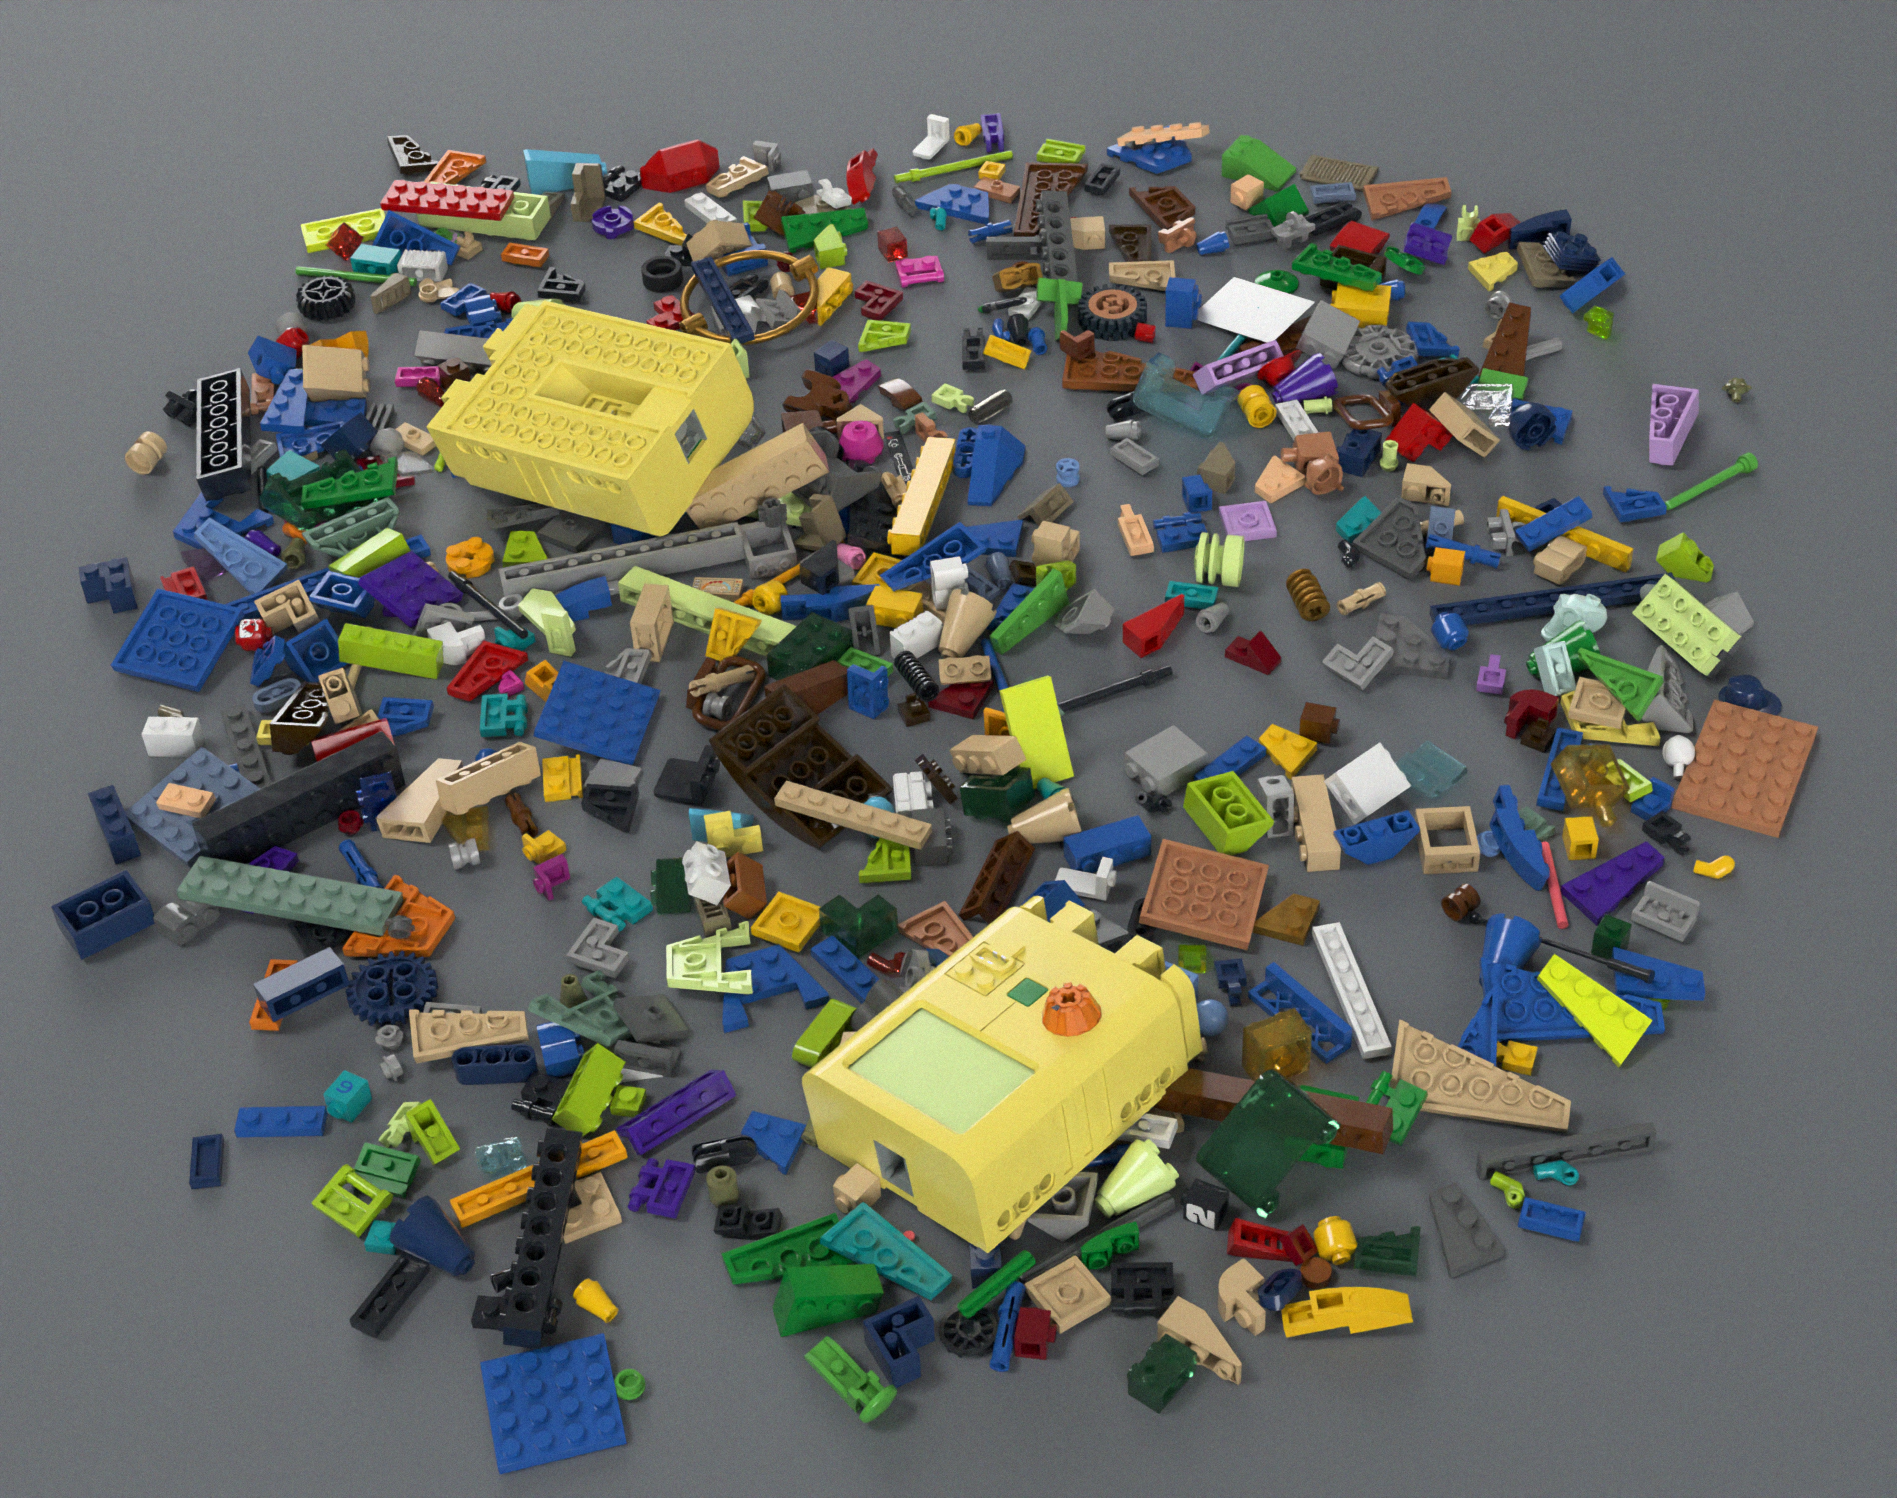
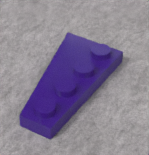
M1645 841L1561 885V894L1598 926L1605 914L1608 912L1612 913L1622 899L1628 898L1634 893L1635 887L1640 883L1643 884L1663 866L1665 857Z

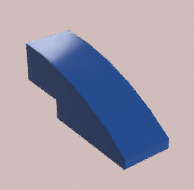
M606 576L574 585L555 595L564 610L568 612L572 621L588 619V611L612 606Z

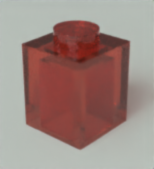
M897 226L877 232L878 250L888 263L908 257L907 239Z

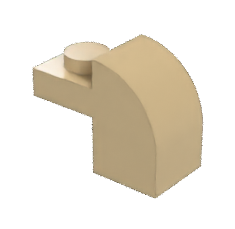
M1245 1258L1229 1267L1222 1274L1218 1286V1310L1225 1322L1235 1316L1241 1327L1248 1328L1256 1336L1265 1330L1266 1311L1256 1302L1259 1300L1257 1291L1264 1284V1277Z

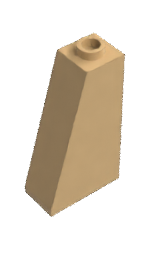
M438 758L377 816L376 820L382 837L431 843L449 811L441 808L436 779L463 768V762L461 760Z

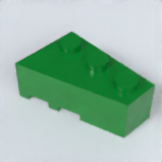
M875 1264L786 1268L772 1307L780 1337L874 1314L877 1312L884 1292Z

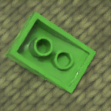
M1240 135L1222 154V177L1238 181L1249 174L1263 181L1265 189L1276 192L1296 172V167L1261 140L1248 135Z

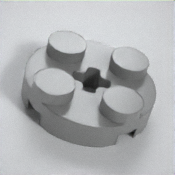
M912 949V951H908L905 954L900 970V977L905 978V987L900 986V990L904 993L935 969L934 966H930L928 951Z

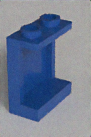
M746 222L743 224L752 246L723 254L722 257L743 251L766 250V247L763 243L759 245L756 243L751 235L750 225ZM743 260L725 265L722 268L729 277L768 266V260Z

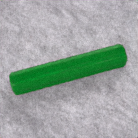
M1023 1250L957 1304L961 1315L967 1319L972 1317L1027 1272L1036 1263L1033 1255L1029 1251Z

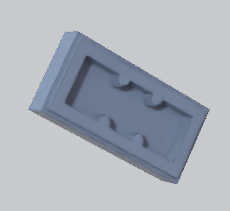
M1352 182L1310 186V194L1314 204L1356 200V193Z
M1431 506L1426 544L1430 533L1452 540L1456 509ZM1425 549V553L1434 554L1435 552L1431 549Z

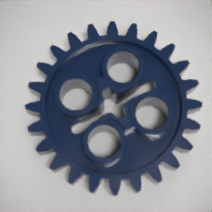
M390 951L387 958H384L382 954H378L377 961L369 958L368 966L360 964V972L351 973L353 980H349L350 985L348 989H345L349 1008H352L353 1015H359L361 1022L368 1019L370 1026L379 1021L382 1028L386 1022L396 1025V1021L399 1020L405 1025L407 1022L406 1018L409 1017V1010H419L420 1013H423L426 1002H433L432 998L438 996L436 989L439 986L435 969L432 970L430 962L425 963L424 957L416 959L415 953L405 957L404 951H401L398 956H394V953ZM391 972H393L394 979L393 993L395 997V1004L393 1006L390 996L392 995L390 983Z

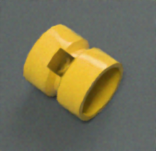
M1248 386L1238 395V405L1252 427L1263 428L1273 422L1277 413L1276 408L1261 386Z

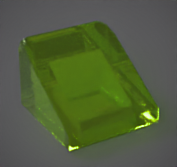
M1178 945V966L1193 973H1205L1206 946Z

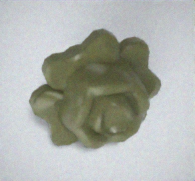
M1736 377L1729 379L1728 383L1722 387V390L1732 395V402H1740L1741 395L1749 392L1751 386L1747 385L1745 379Z

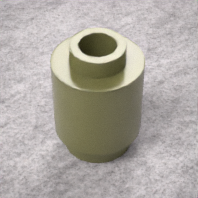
M717 1166L711 1169L706 1177L711 1203L717 1208L718 1206L734 1205L739 1198L736 1172L728 1166Z

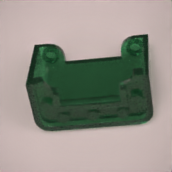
M344 449L335 453L337 459L333 463L328 464V462H324L319 471L291 481L286 476L282 477L280 473L270 475L259 500L267 510L297 529L310 530L318 524L372 504L373 498L303 509L301 505L303 486L330 477L336 480L352 470L355 473L362 471Z
M1270 1069L1255 1081L1197 1153L1196 1162L1254 1212L1265 1218L1268 1214L1274 1212L1279 1205L1280 1194L1275 1188L1312 1143L1317 1145L1330 1143L1335 1138L1337 1130L1342 1124L1292 1080L1276 1070Z

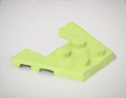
M749 921L738 923L739 928L727 931L726 927L716 930V935L701 939L699 935L666 945L668 987L753 994L751 970L722 973V948L749 945Z

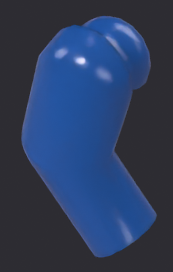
M1000 318L995 319L992 325L994 335L1010 342V332L1003 331L1004 321Z

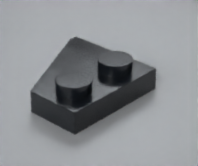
M549 267L537 293L538 298H555L570 302H580L586 287L584 281L572 278L571 275L566 273L563 276L556 273L555 268Z
M587 784L581 802L582 810L624 833H629L639 798L638 787Z

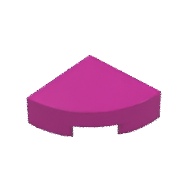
M512 670L507 671L502 676L498 687L499 693H508V697L525 689L524 683Z

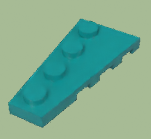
M864 1202L821 1236V1245L858 1264H875L878 1274L929 1300H932L952 1282L953 1275Z

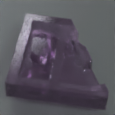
M205 548L181 552L183 561L189 568L194 566L202 583L228 572Z

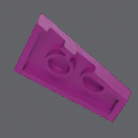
M865 359L835 375L833 378L841 384L840 390L848 394L849 403H855L859 399L858 395L862 391L868 390L881 377V369Z

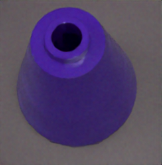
M1321 353L1313 354L1273 387L1274 392L1271 393L1274 402L1278 404L1298 400L1299 403H1304L1303 400L1322 399L1324 396L1330 397L1338 394V391L1334 390L1338 388L1334 372L1329 364L1324 365L1322 359L1325 357Z

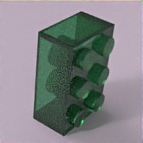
M812 612L766 654L769 677L779 681L833 660L837 662L850 647L854 648L852 630Z

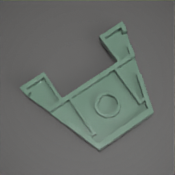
M600 970L585 976L581 983V987L593 994L594 998L569 1009L546 993L532 999L527 1009L536 1015L608 1048L615 1045L618 1040L623 1041L633 1036L613 1007L615 999L619 998L617 996L618 989L613 984L608 986L604 981L606 976Z

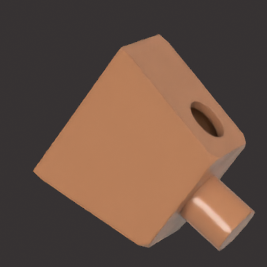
M1331 432L1297 435L1294 438L1293 448L1281 449V461L1294 462L1296 470L1303 475H1306L1307 465L1310 461L1325 458L1327 454H1330L1339 463V457Z

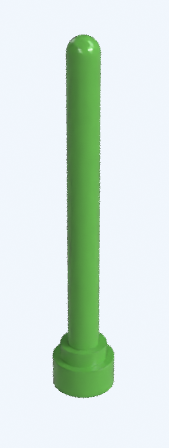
M1750 452L1739 456L1735 465L1666 501L1667 510H1672L1738 473L1747 474L1754 471L1758 467L1756 457Z

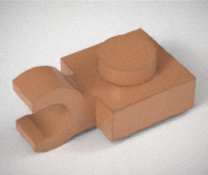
M923 412L915 415L916 434L925 443L928 437L947 438L946 432L937 431L934 421L929 419Z

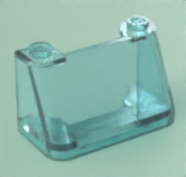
M1158 352L1147 362L1133 393V402L1140 409L1196 436L1211 439L1220 430L1237 402L1241 391L1225 385L1218 388L1213 397L1206 394L1202 395L1200 391L1173 379L1172 377L1176 369L1175 362L1170 357Z

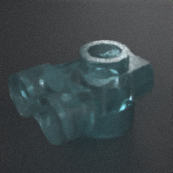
M519 1136L505 1137L502 1142L494 1141L490 1144L477 1146L476 1148L477 1166L483 1173L494 1174L500 1167H509L511 1171L521 1170L526 1167V1157L522 1152V1142Z

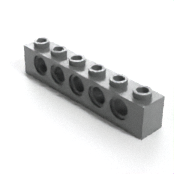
M1042 190L1040 199L1036 200V212H1039L1037 226L1041 228L1039 243L1043 244L1041 260H1045L1043 263V276H1046L1048 279H1065V281L1078 282L1067 192Z

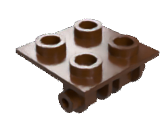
M769 190L753 218L776 231L779 235L784 236L781 217L805 214V211L802 210L803 207L795 203L790 208L791 200L788 205H785L786 197L780 202L783 196L775 190L773 192Z

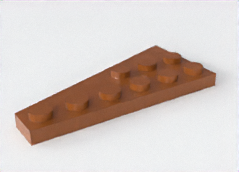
M1095 351L1079 361H1076L1068 354L1066 355L1062 388L1122 392L1136 391L1147 387L1149 392L1163 394H1199V387L1193 377L1194 371L1177 367L1167 369L1161 367V363L1152 362L1150 365L1142 363L1141 358L1113 351L1105 353Z

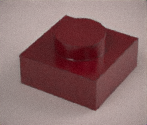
M1304 1224L1294 1228L1279 1239L1286 1254L1291 1258L1295 1266L1303 1263L1318 1252L1317 1246Z

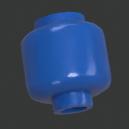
M1443 612L1435 617L1431 632L1441 648L1452 651L1459 649L1467 642L1466 638L1469 635V631L1459 614Z

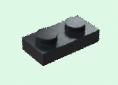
M1101 163L1084 184V191L1104 196L1120 175V167Z

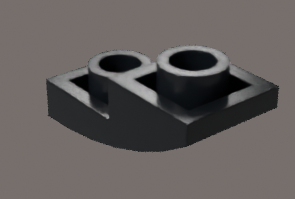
M747 1203L718 1206L714 1232L725 1237L760 1240L780 1233L783 1215L779 1208L750 1210Z

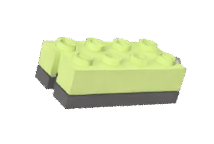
M1664 574L1656 585L1647 584L1641 587L1640 596L1642 602L1632 614L1698 671L1713 679L1726 664L1722 660L1728 653L1733 656L1746 641L1744 637L1668 575Z

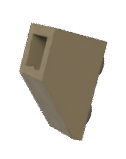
M1219 442L1214 450H1210L1204 463H1200L1197 475H1201L1204 484L1207 483L1212 491L1225 494L1235 481V461L1225 444Z

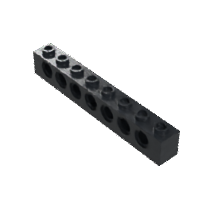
M547 1128L545 1138L538 1141L537 1157H540V1161L533 1164L531 1181H535L534 1187H528L526 1205H530L529 1211H523L521 1229L524 1230V1234L517 1237L515 1254L519 1255L518 1261H512L509 1279L513 1280L512 1287L507 1286L505 1290L504 1305L508 1307L506 1313L501 1312L499 1317L498 1331L503 1332V1345L541 1349L582 1152V1132Z

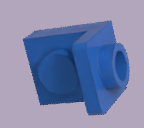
M1655 777L1649 779L1652 783L1653 791L1638 798L1631 806L1630 812L1646 821L1661 811L1666 813L1672 807L1675 789Z

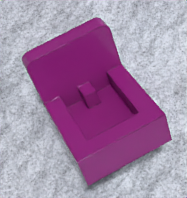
M563 854L533 867L535 874L533 885L538 894L543 893L548 901L554 899L552 887L570 879L567 859Z

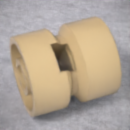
M148 431L143 432L125 454L126 464L138 474H149L167 452V445L159 435Z

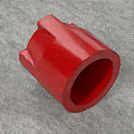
M1138 322L1135 340L1153 343L1156 326Z

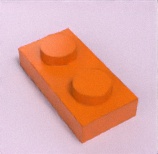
M509 243L501 253L503 262L532 267H542L549 257L548 248Z

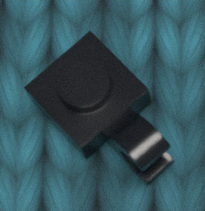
M1663 811L1643 823L1642 831L1662 845L1668 841L1677 854L1683 855L1690 850L1685 843L1690 841L1691 837L1681 831V823Z

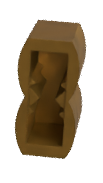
M1027 263L1018 268H1005L995 273L992 278L995 291L1008 292L1017 287L1026 288V286L1035 285L1038 278H1043L1039 263Z

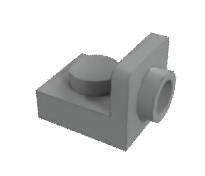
M755 140L753 144L754 161L769 164V171L774 172L782 160L779 144Z

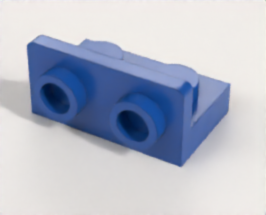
M852 664L847 669L849 709L875 719L889 705L887 667L881 666L873 673Z

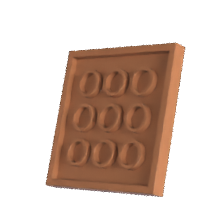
M1163 839L1142 907L1139 923L1248 950L1269 865Z

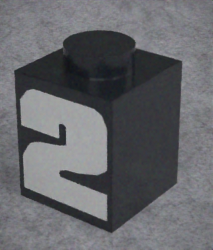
M1195 1178L1191 1188H1186L1181 1197L1180 1205L1183 1206V1219L1217 1231L1229 1209V1190Z

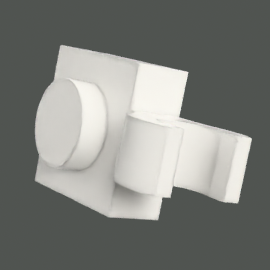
M828 179L818 181L823 186V189L817 190V194L822 196L823 201L834 208L851 205L852 197L846 194L844 190L832 188L831 182Z

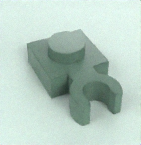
M924 401L906 410V416L896 417L893 420L895 428L899 427L901 434H905L910 431L911 427L915 426V415L923 412L929 419L935 421L937 420L936 412Z

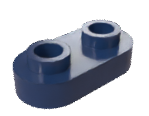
M1289 1268L1274 1272L1257 1291L1260 1305L1269 1311H1279L1285 1308V1305L1303 1287L1301 1271Z

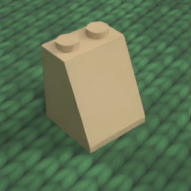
M302 345L303 388L312 402L349 400L351 398H366L367 400V392H370L369 379H366V371H369L370 365L368 357L365 358L362 350Z

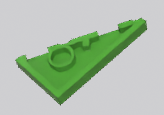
M1580 648L1578 651L1579 659L1636 720L1640 721L1664 683L1663 676Z

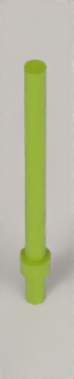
M1010 150L921 170L918 168L911 169L907 173L894 175L895 183L910 180L911 182L920 181L924 177L980 166L986 161L999 162L1013 159V153Z

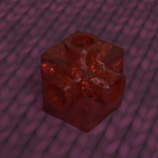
M343 222L331 234L326 246L336 255L347 261L358 249L364 237Z

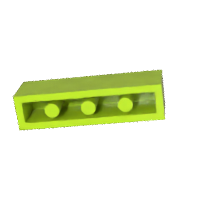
M345 623L338 639L339 662L432 679L438 678L444 663L443 641L347 623Z

